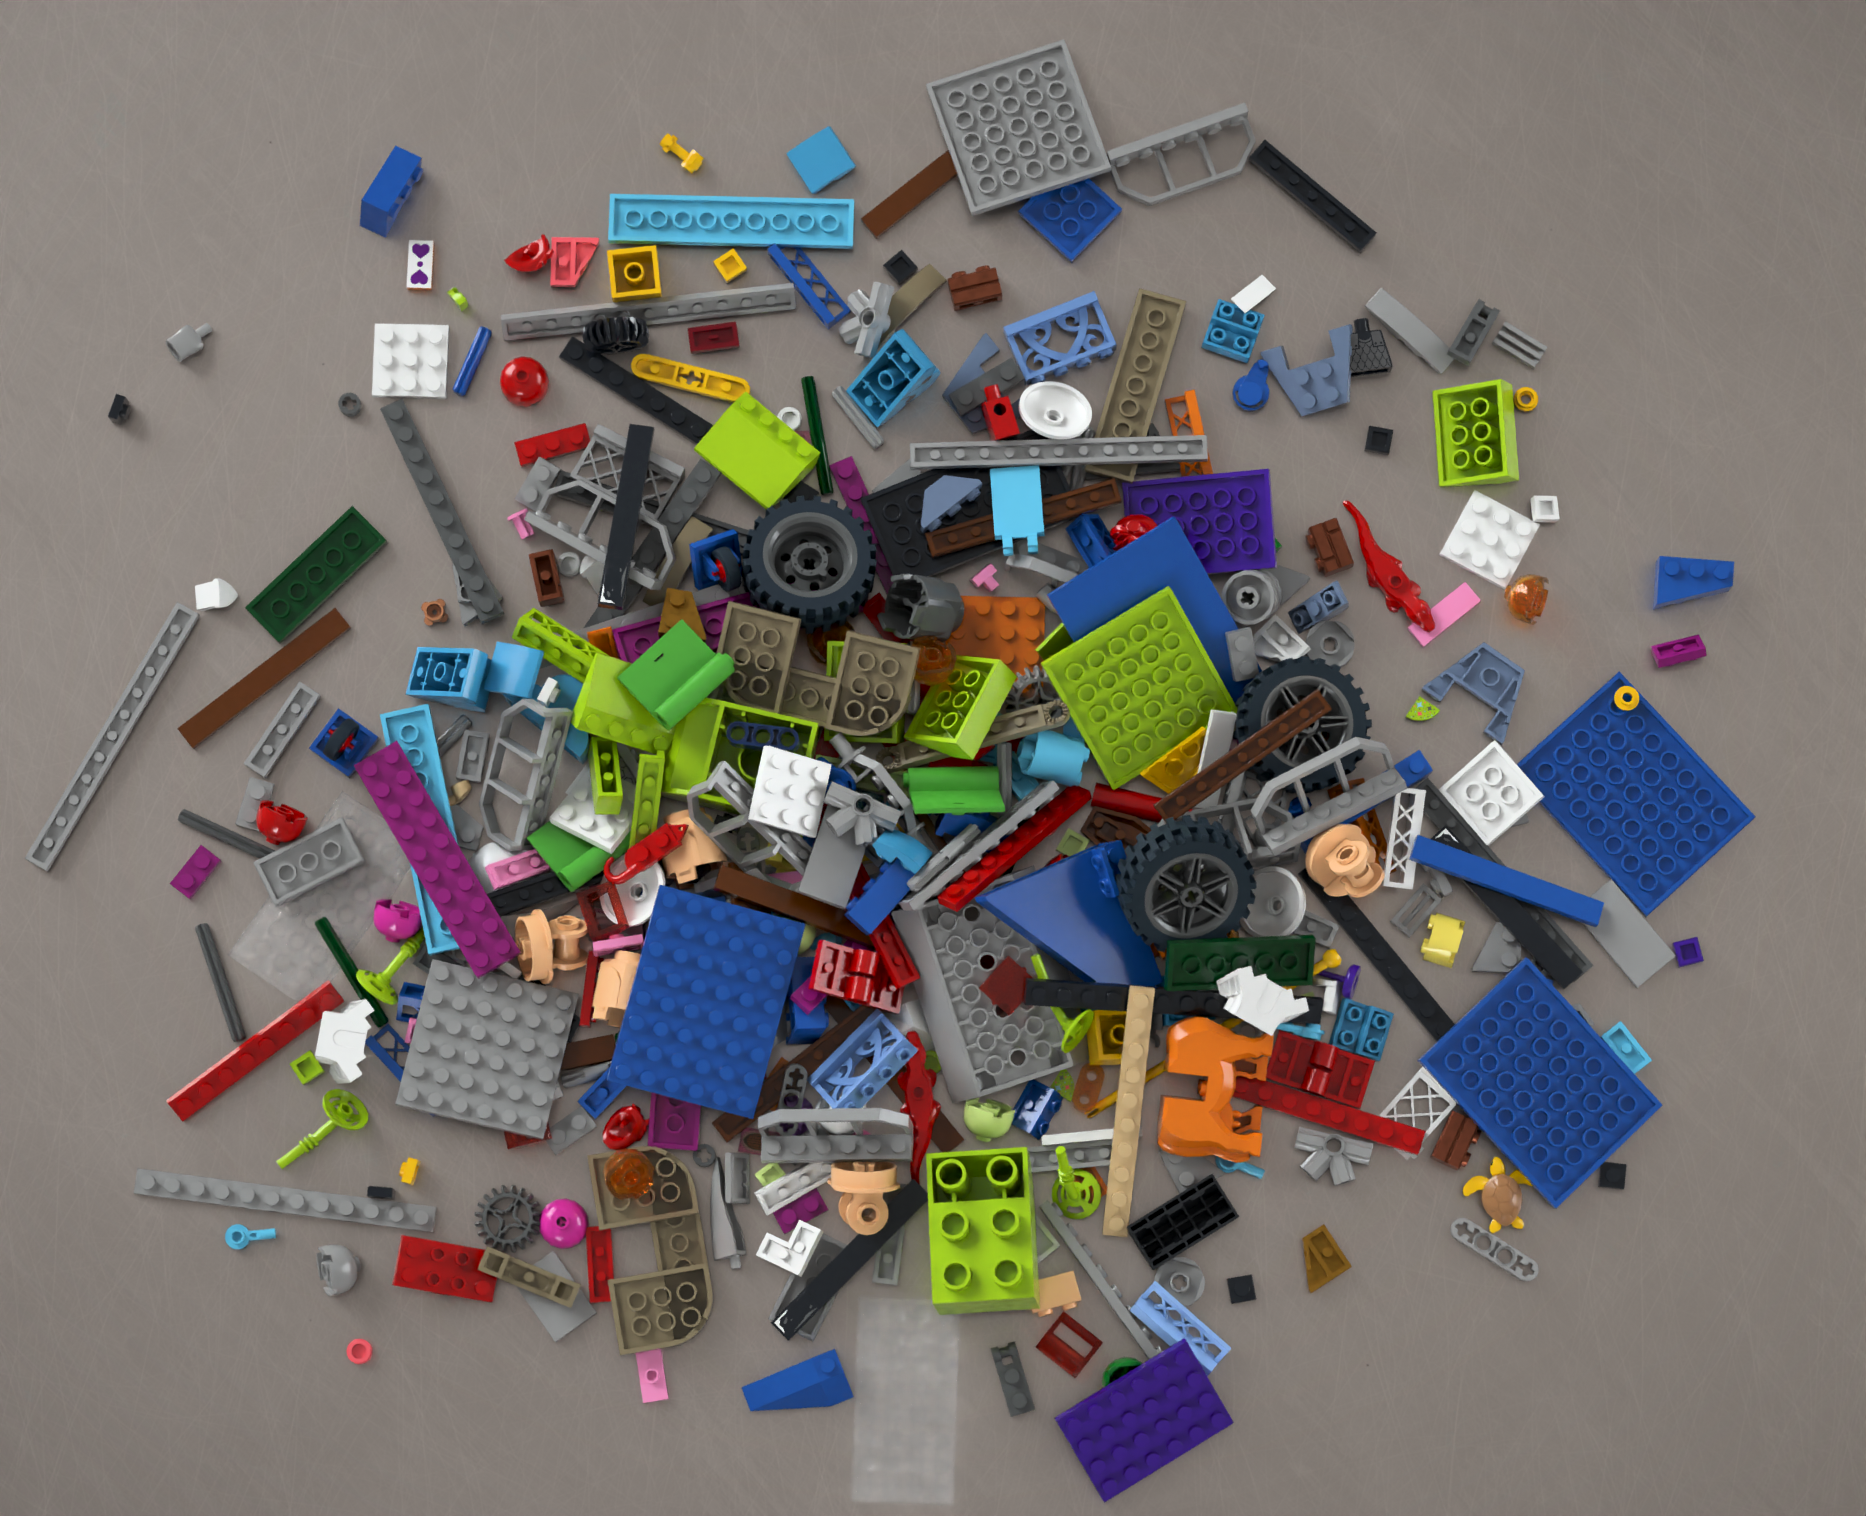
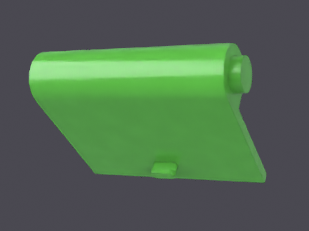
M681 619L621 673L617 679L665 729L671 730L735 671V662L726 653L715 654Z
M998 766L907 768V773L902 774L903 788L908 790L915 814L952 813V815H965V813L1005 812V805L999 792Z
M550 821L529 835L527 840L571 892H574L604 870V865L610 857H613V862H615L622 855H625L629 849L630 832L612 854L551 824Z

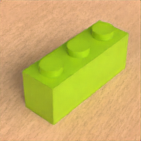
M591 737L588 760L595 815L620 814L623 791L617 742L603 737Z

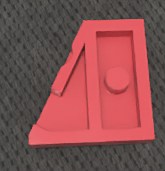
M552 237L551 249L554 252L551 256V287L577 286L599 245V238Z

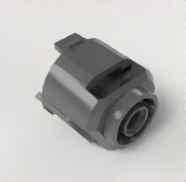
M910 573L891 576V581L894 583L891 585L886 597L885 613L877 615L883 630L893 632L895 636L902 639L931 643H942L948 640L951 633L959 628L964 617V603L955 584L944 582L939 578L910 575Z

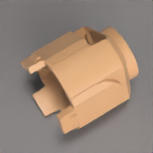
M699 807L700 810L713 822L712 816L706 814L705 808ZM688 809L672 813L663 818L664 824L689 825L681 841L683 845L661 859L666 879H674L678 890L694 888V883L687 882L698 879L696 866L709 863L712 868L711 871L719 869L722 865L728 867L730 862H728L726 854L689 818Z
M617 950L613 959L606 958L601 962L592 1002L594 1019L608 1020V1026L621 1028L640 958L639 953Z

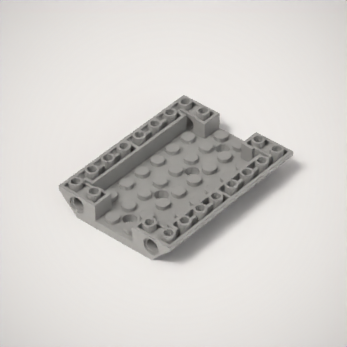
M1034 865L998 877L977 896L1036 871ZM938 897L926 900V906L916 912L904 911L903 909L891 912L896 930L921 977L914 982V986L952 1103L978 1098L1075 1066L1089 1059L1087 1034H1085L1073 1050L1064 1053L1061 1050L1065 1031L1062 1030L1063 1027L1058 1022L1052 1009L1049 1006H1033L1023 1003L1026 978L1038 979L1031 960L1032 955L1040 953L1048 978L1051 980L1071 981L1068 969L978 904L975 897L958 912L940 905ZM968 907H976L978 909L979 916L976 920L968 921L965 918V910ZM987 954L993 956L994 965L989 969L982 968L980 965L981 957ZM1002 1002L1007 1003L1010 1007L1008 1015L1004 1017L998 1016L995 1011L996 1006ZM1062 1007L1068 1019L1070 1017L1075 1019L1081 1014L1080 1008ZM1020 1050L1024 1052L1025 1060L1017 1065L1011 1061V1055L1014 1051Z

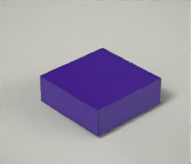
M1698 937L1672 943L1679 968L1704 961Z

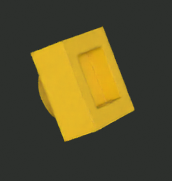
M734 248L713 261V264L726 283L747 271V267Z
M408 1157L407 1162L403 1161L399 1171V1176L402 1177L401 1182L414 1185L421 1163L419 1160Z

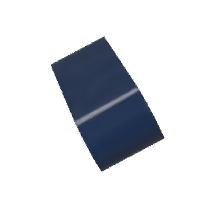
M737 721L731 723L726 731L729 743L737 748L763 751L764 746H771L794 753L800 745L797 732L787 727ZM736 729H742L745 732V736L741 740H734L731 737L732 732ZM761 732H766L770 735V739L766 743H759L756 740L757 735ZM786 735L795 738L794 744L790 747H786L781 743L782 738Z

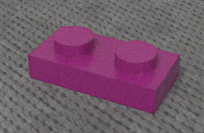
M1699 634L1651 646L1652 656L1658 668L1707 656L1706 648Z
M200 845L170 884L191 900L220 864L221 860L204 846Z
M817 1188L776 1210L773 1214L785 1235L796 1228L799 1220L807 1223L828 1211V1208Z

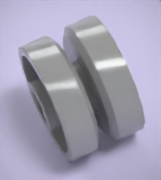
M1264 569L1243 570L1232 575L1225 583L1222 591V601L1234 621L1244 625L1256 624L1270 618L1278 610L1282 600V590L1277 578ZM1250 593H1253L1255 597L1251 599Z

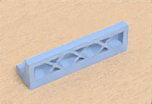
M1156 1281L1150 1285L1129 1310L1170 1347L1185 1338L1207 1376L1231 1349L1228 1344ZM1153 1290L1162 1298V1304L1154 1303L1148 1297ZM1169 1310H1176L1180 1313L1181 1320L1171 1318ZM1188 1327L1197 1328L1200 1331V1337H1193L1189 1333ZM1207 1344H1215L1222 1351L1215 1356L1208 1350Z

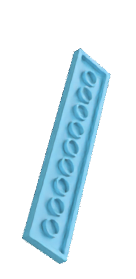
M610 194L609 243L771 247L775 243L778 247L853 249L854 199Z
M424 704L380 714L386 746L395 741L399 743L457 842L430 705ZM410 864L428 954L435 955L460 949Z

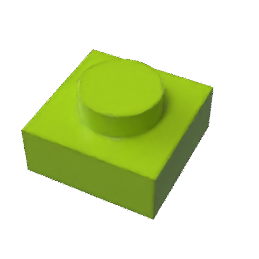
M311 1050L290 1063V1066L303 1085H306L325 1072Z

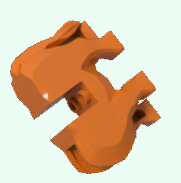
M1203 1016L1182 1019L1168 1028L1164 1070L1172 1073L1203 1076V1079L1198 1080L1197 1094L1201 1096V1099L1161 1094L1157 1124V1144L1163 1151L1184 1157L1215 1155L1235 1163L1248 1161L1250 1155L1260 1157L1262 1133H1240L1249 1129L1260 1131L1263 1107L1254 1105L1249 1110L1241 1113L1233 1110L1230 1100L1236 1089L1237 1076L1266 1081L1268 1056L1271 1057L1274 1034L1271 1036L1264 1032L1255 1038L1235 1034L1231 1029L1223 1027Z

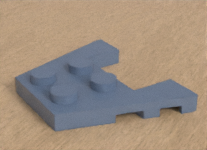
M1352 324L1328 331L1335 356L1291 370L1284 346L1260 352L1262 358L1269 364L1268 367L1301 416L1310 415L1350 402Z
M987 333L981 337L942 394L944 400L972 435L987 430L981 406L961 417L950 400L949 394L983 375L985 371L981 366L1000 352V349ZM1020 398L1011 404L1016 420L1021 418L1019 413ZM995 406V414L1001 415V409Z
M1483 642L1457 663L1424 685L1422 691L1438 702H1441L1453 683L1459 684L1497 711L1483 733L1502 745L1525 670Z

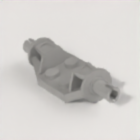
M840 732L834 736L829 743L833 745L843 758L837 768H843L850 773L855 784L869 774H872V779L870 780L879 791L883 789L888 795L886 800L889 805L901 811L899 819L903 817L906 828L905 834L918 840L932 852L934 849L930 847L920 834V829L926 824L923 821L916 826L911 801L882 764L861 754L866 750L865 746L854 749L843 736V733ZM853 763L865 771L857 776L849 765Z

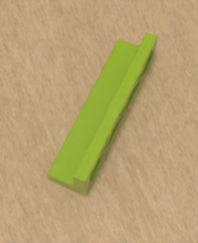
M535 608L519 618L511 637L525 647L544 651V659L583 684L595 653L599 652L608 655ZM532 618L538 620L541 623H536L532 620Z
M657 750L656 755L640 754L629 848L657 830L665 754L662 750Z

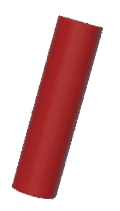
M1096 782L1090 807L1097 806L1158 824L1162 820L1161 815L1153 806L1162 798L1122 788L1112 790L1109 785Z

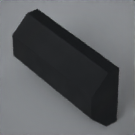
M1211 1174L1126 1228L1145 1260L1155 1270L1237 1219L1239 1215L1214 1175Z

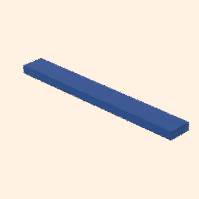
M1420 835L1415 837L1409 857L1411 861L1587 925L1597 927L1604 906L1602 901Z

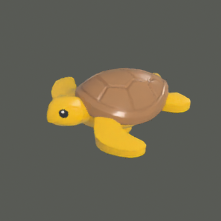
M1494 1157L1490 1163V1173L1492 1174L1490 1179L1483 1176H1474L1463 1187L1464 1196H1469L1477 1190H1483L1481 1195L1483 1207L1493 1219L1489 1225L1491 1233L1499 1231L1502 1225L1508 1226L1511 1224L1514 1228H1523L1524 1223L1517 1216L1522 1206V1192L1518 1184L1533 1186L1519 1170L1513 1171L1509 1176L1505 1175L1504 1162L1498 1157Z

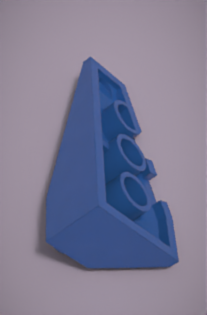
M835 1349L741 1387L750 1411L831 1407L854 1397Z

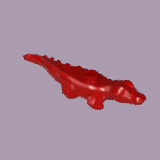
M1343 501V505L1353 516L1358 527L1360 546L1367 563L1366 575L1369 586L1373 588L1379 587L1386 596L1385 602L1390 612L1397 613L1398 609L1402 607L1408 618L1424 631L1431 632L1434 630L1435 622L1428 603L1417 597L1421 593L1420 586L1414 581L1409 580L1402 570V562L1399 559L1389 555L1378 546L1367 521L1350 501Z
M910 1031L906 1034V1038L918 1051L905 1064L907 1071H902L897 1077V1081L905 1095V1103L900 1108V1112L909 1115L913 1123L914 1146L912 1161H910L911 1180L914 1179L920 1185L919 1170L921 1162L930 1144L933 1125L938 1118L941 1104L934 1100L933 1087L937 1079L936 1072L931 1068L929 1070L925 1069V1048L920 1041L918 1033Z

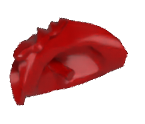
M543 234L540 239L516 250L504 261L508 266L518 271H538L542 266L546 265L547 260L551 258L554 251L553 249L549 250L550 244Z
M1144 515L1123 517L1110 530V537L1116 544L1112 549L1114 551L1120 550L1158 525L1152 518Z
M635 1104L618 1109L605 1125L602 1134L603 1142L613 1150L629 1147L634 1142L641 1140L647 1131L649 1118L644 1120L640 1107Z

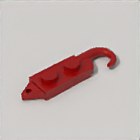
M666 823L629 848L625 853L627 870L615 876L611 873L610 866L614 858L610 857L604 865L603 872L606 879L613 884H622L638 873L645 871L683 845L681 841L689 825H671Z

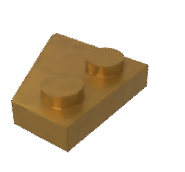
M667 588L658 636L662 637L683 619L706 644V634L692 592Z
M1324 1224L1302 1238L1310 1293H1313L1352 1267Z

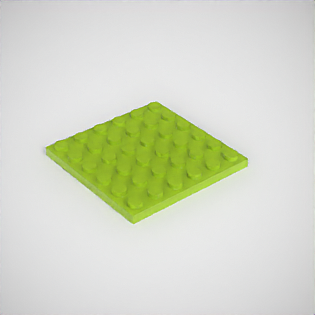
M1169 586L1040 663L1061 701L1067 705L1071 719L1112 790L1140 775L1143 770L1202 726L1207 729L1211 709L1234 712L1235 714L1238 710Z

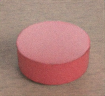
M355 1339L349 1343L347 1356L351 1362L365 1364L372 1357L373 1349L368 1341Z

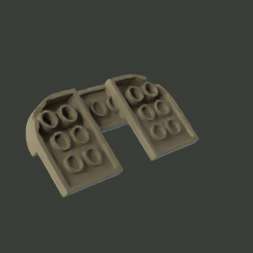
M728 601L717 653H726L735 662V671L722 683L729 692L728 695L738 704L819 723V726L825 727V729L855 736L882 732L897 723L906 712L912 698L910 694L921 648L847 631L837 677L835 678L791 667L801 618Z
M639 1146L587 1155L599 1230L650 1222L656 1256L657 1272L608 1280L620 1356L684 1344L695 1337L704 1327L713 1305V1289L697 1193L689 1170L680 1159L670 1152L652 1146Z

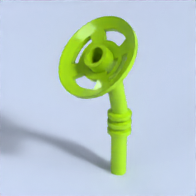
M423 926L413 938H408L404 945L400 947L401 951L383 972L376 974L372 971L360 969L356 973L359 983L375 998L390 1005H395L398 1002V995L390 984V978L408 957H413L417 950L420 949V944L425 939Z
M1040 953L1032 955L1031 960L1038 979H1049ZM1050 1007L1063 1027L1062 1030L1065 1031L1061 1050L1064 1053L1073 1050L1087 1033L1094 1018V1012L1091 1009L1082 1012L1075 1019L1071 1017L1068 1019L1062 1007Z
M332 1089L328 1091L323 1097V1108L330 1120L314 1134L309 1133L308 1138L304 1137V1141L300 1140L298 1146L276 1162L280 1168H285L305 1152L308 1154L309 1149L313 1150L314 1146L317 1147L318 1142L337 1126L348 1130L362 1129L368 1121V1112L361 1100L346 1090ZM332 1098H340V1100H334L332 1103L329 1102ZM348 1102L356 1108L358 1114H354L353 1109L348 1104ZM354 1122H358L357 1125L349 1126V1125L354 1124Z
M1059 1146L1056 1148L1059 1176L1052 1187L1053 1203L1055 1202L1058 1205L1063 1216L1067 1218H1086L1093 1214L1100 1204L1101 1188L1099 1182L1088 1171L1072 1169L1068 1162L1065 1147ZM1074 1175L1084 1177L1085 1179L1082 1183L1074 1182ZM1060 1185L1062 1186L1061 1192H1060V1196H1061V1200H1062L1061 1203L1059 1202V1199H1058V1188H1059ZM1091 1185L1094 1191V1198L1092 1204L1089 1203L1091 1195L1089 1187ZM1084 1189H1085V1192H1086V1198H1085V1200L1083 1199V1197H1084V1191H1083V1190H1084ZM1069 1206H1082L1084 1211L1072 1213L1067 1211Z

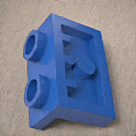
M1116 840L1091 849L1093 855L1091 861L1093 867L1098 870L1101 879L1099 880V886L1106 897L1119 896L1115 874H1121L1117 866L1119 860H1126L1127 858L1122 841Z
M1034 1079L1030 1080L1013 1108L1015 1114L1012 1126L1040 1140L1042 1135L1047 1132L1052 1117L1059 1111L1063 1097L1056 1090Z

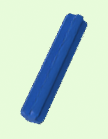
M479 327L454 384L453 392L458 395H466L492 335L491 330L486 327Z

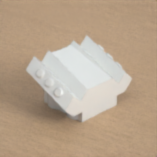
M1251 966L1236 969L1216 981L1220 995L1228 999L1224 1009L1271 1036L1279 1024L1288 1022L1309 1011L1306 997L1294 1000L1292 988L1288 990L1267 979L1266 974L1254 977Z
M367 999L350 1002L341 1009L340 1013L324 1011L322 1015L315 1056L319 1063L330 1064L329 1073L337 1084L350 1083L362 1075L356 1064L366 1058L364 1055L367 1031L372 1027L365 1017L374 1011Z

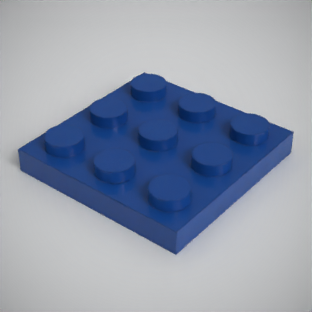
M1088 178L1031 197L1018 211V214L1072 262L1119 215L1122 208Z

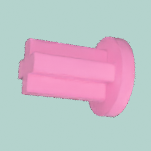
M527 508L507 517L508 521H513L521 539H525L535 533L531 524L524 520L526 513H528Z

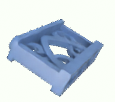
M1095 291L1003 328L1004 336L1018 368L1025 377V385L1045 382V378L1052 375L1055 377L1062 376L1068 373L1069 368L1074 366L1078 368L1085 367L1091 363L1092 359L1100 357V359L1110 357L1117 348L1116 341L1100 307ZM1093 308L1100 325L1088 324V309ZM1068 317H1073L1075 319L1073 324L1079 323V326H1068L1065 321ZM1055 322L1065 331L1078 332L1074 344L1067 353L1053 351L1043 346L1049 340L1051 324ZM1038 329H1042L1045 331V336L1037 342L1036 340L1040 336H1037L1035 332ZM1087 330L1101 332L1104 337L1103 343L1097 347L1091 346L1090 340L1097 338L1093 334L1086 335ZM1020 337L1029 347L1023 355L1020 353L1015 338ZM1081 347H1083L1085 352L1078 354ZM1034 351L1038 353L1034 357V364L1036 361L1043 362V367L1037 371L1029 369L1026 364L1028 356ZM1050 360L1056 361L1058 363L1050 365Z
M876 1009L818 1067L807 1081L832 1109L862 1108L918 1050L879 1009ZM890 1031L893 1033V1035L884 1038ZM874 1055L871 1067L863 1075L852 1077L855 1066L863 1058ZM836 1087L831 1096L829 1093Z

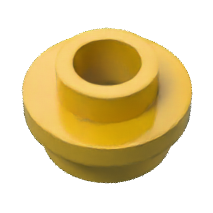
M1522 387L1514 395V405L1520 411L1529 412L1537 406L1538 395L1532 388ZM1523 396H1527L1530 399L1528 404H1524L1521 401Z
M1623 686L1616 691L1614 702L1619 709L1630 711L1638 705L1639 694L1633 687ZM1624 694H1629L1631 696L1630 702H1625L1623 700Z

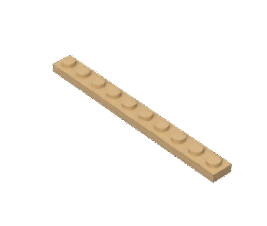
M1129 985L1102 1235L1128 1237V1229L1126 1227L1129 1226L1155 994V988Z

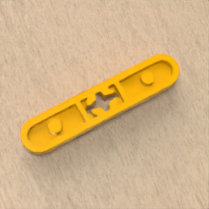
M649 354L636 355L631 362L633 374L641 380L732 403L744 392L750 394L751 391L749 383L740 377ZM690 373H694L695 378L703 381V383L692 381L690 385L687 384V379L679 378L678 376H689Z

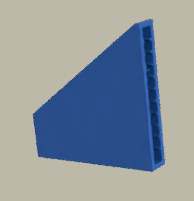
M1111 842L1094 845L975 897L978 904L1084 982L1155 986L1163 982L1151 947L1143 942L1141 936H1137L1134 933L1119 905L1120 902L1117 896L1106 897L1100 889L1099 880L1101 879L1098 870L1093 867L1091 849Z

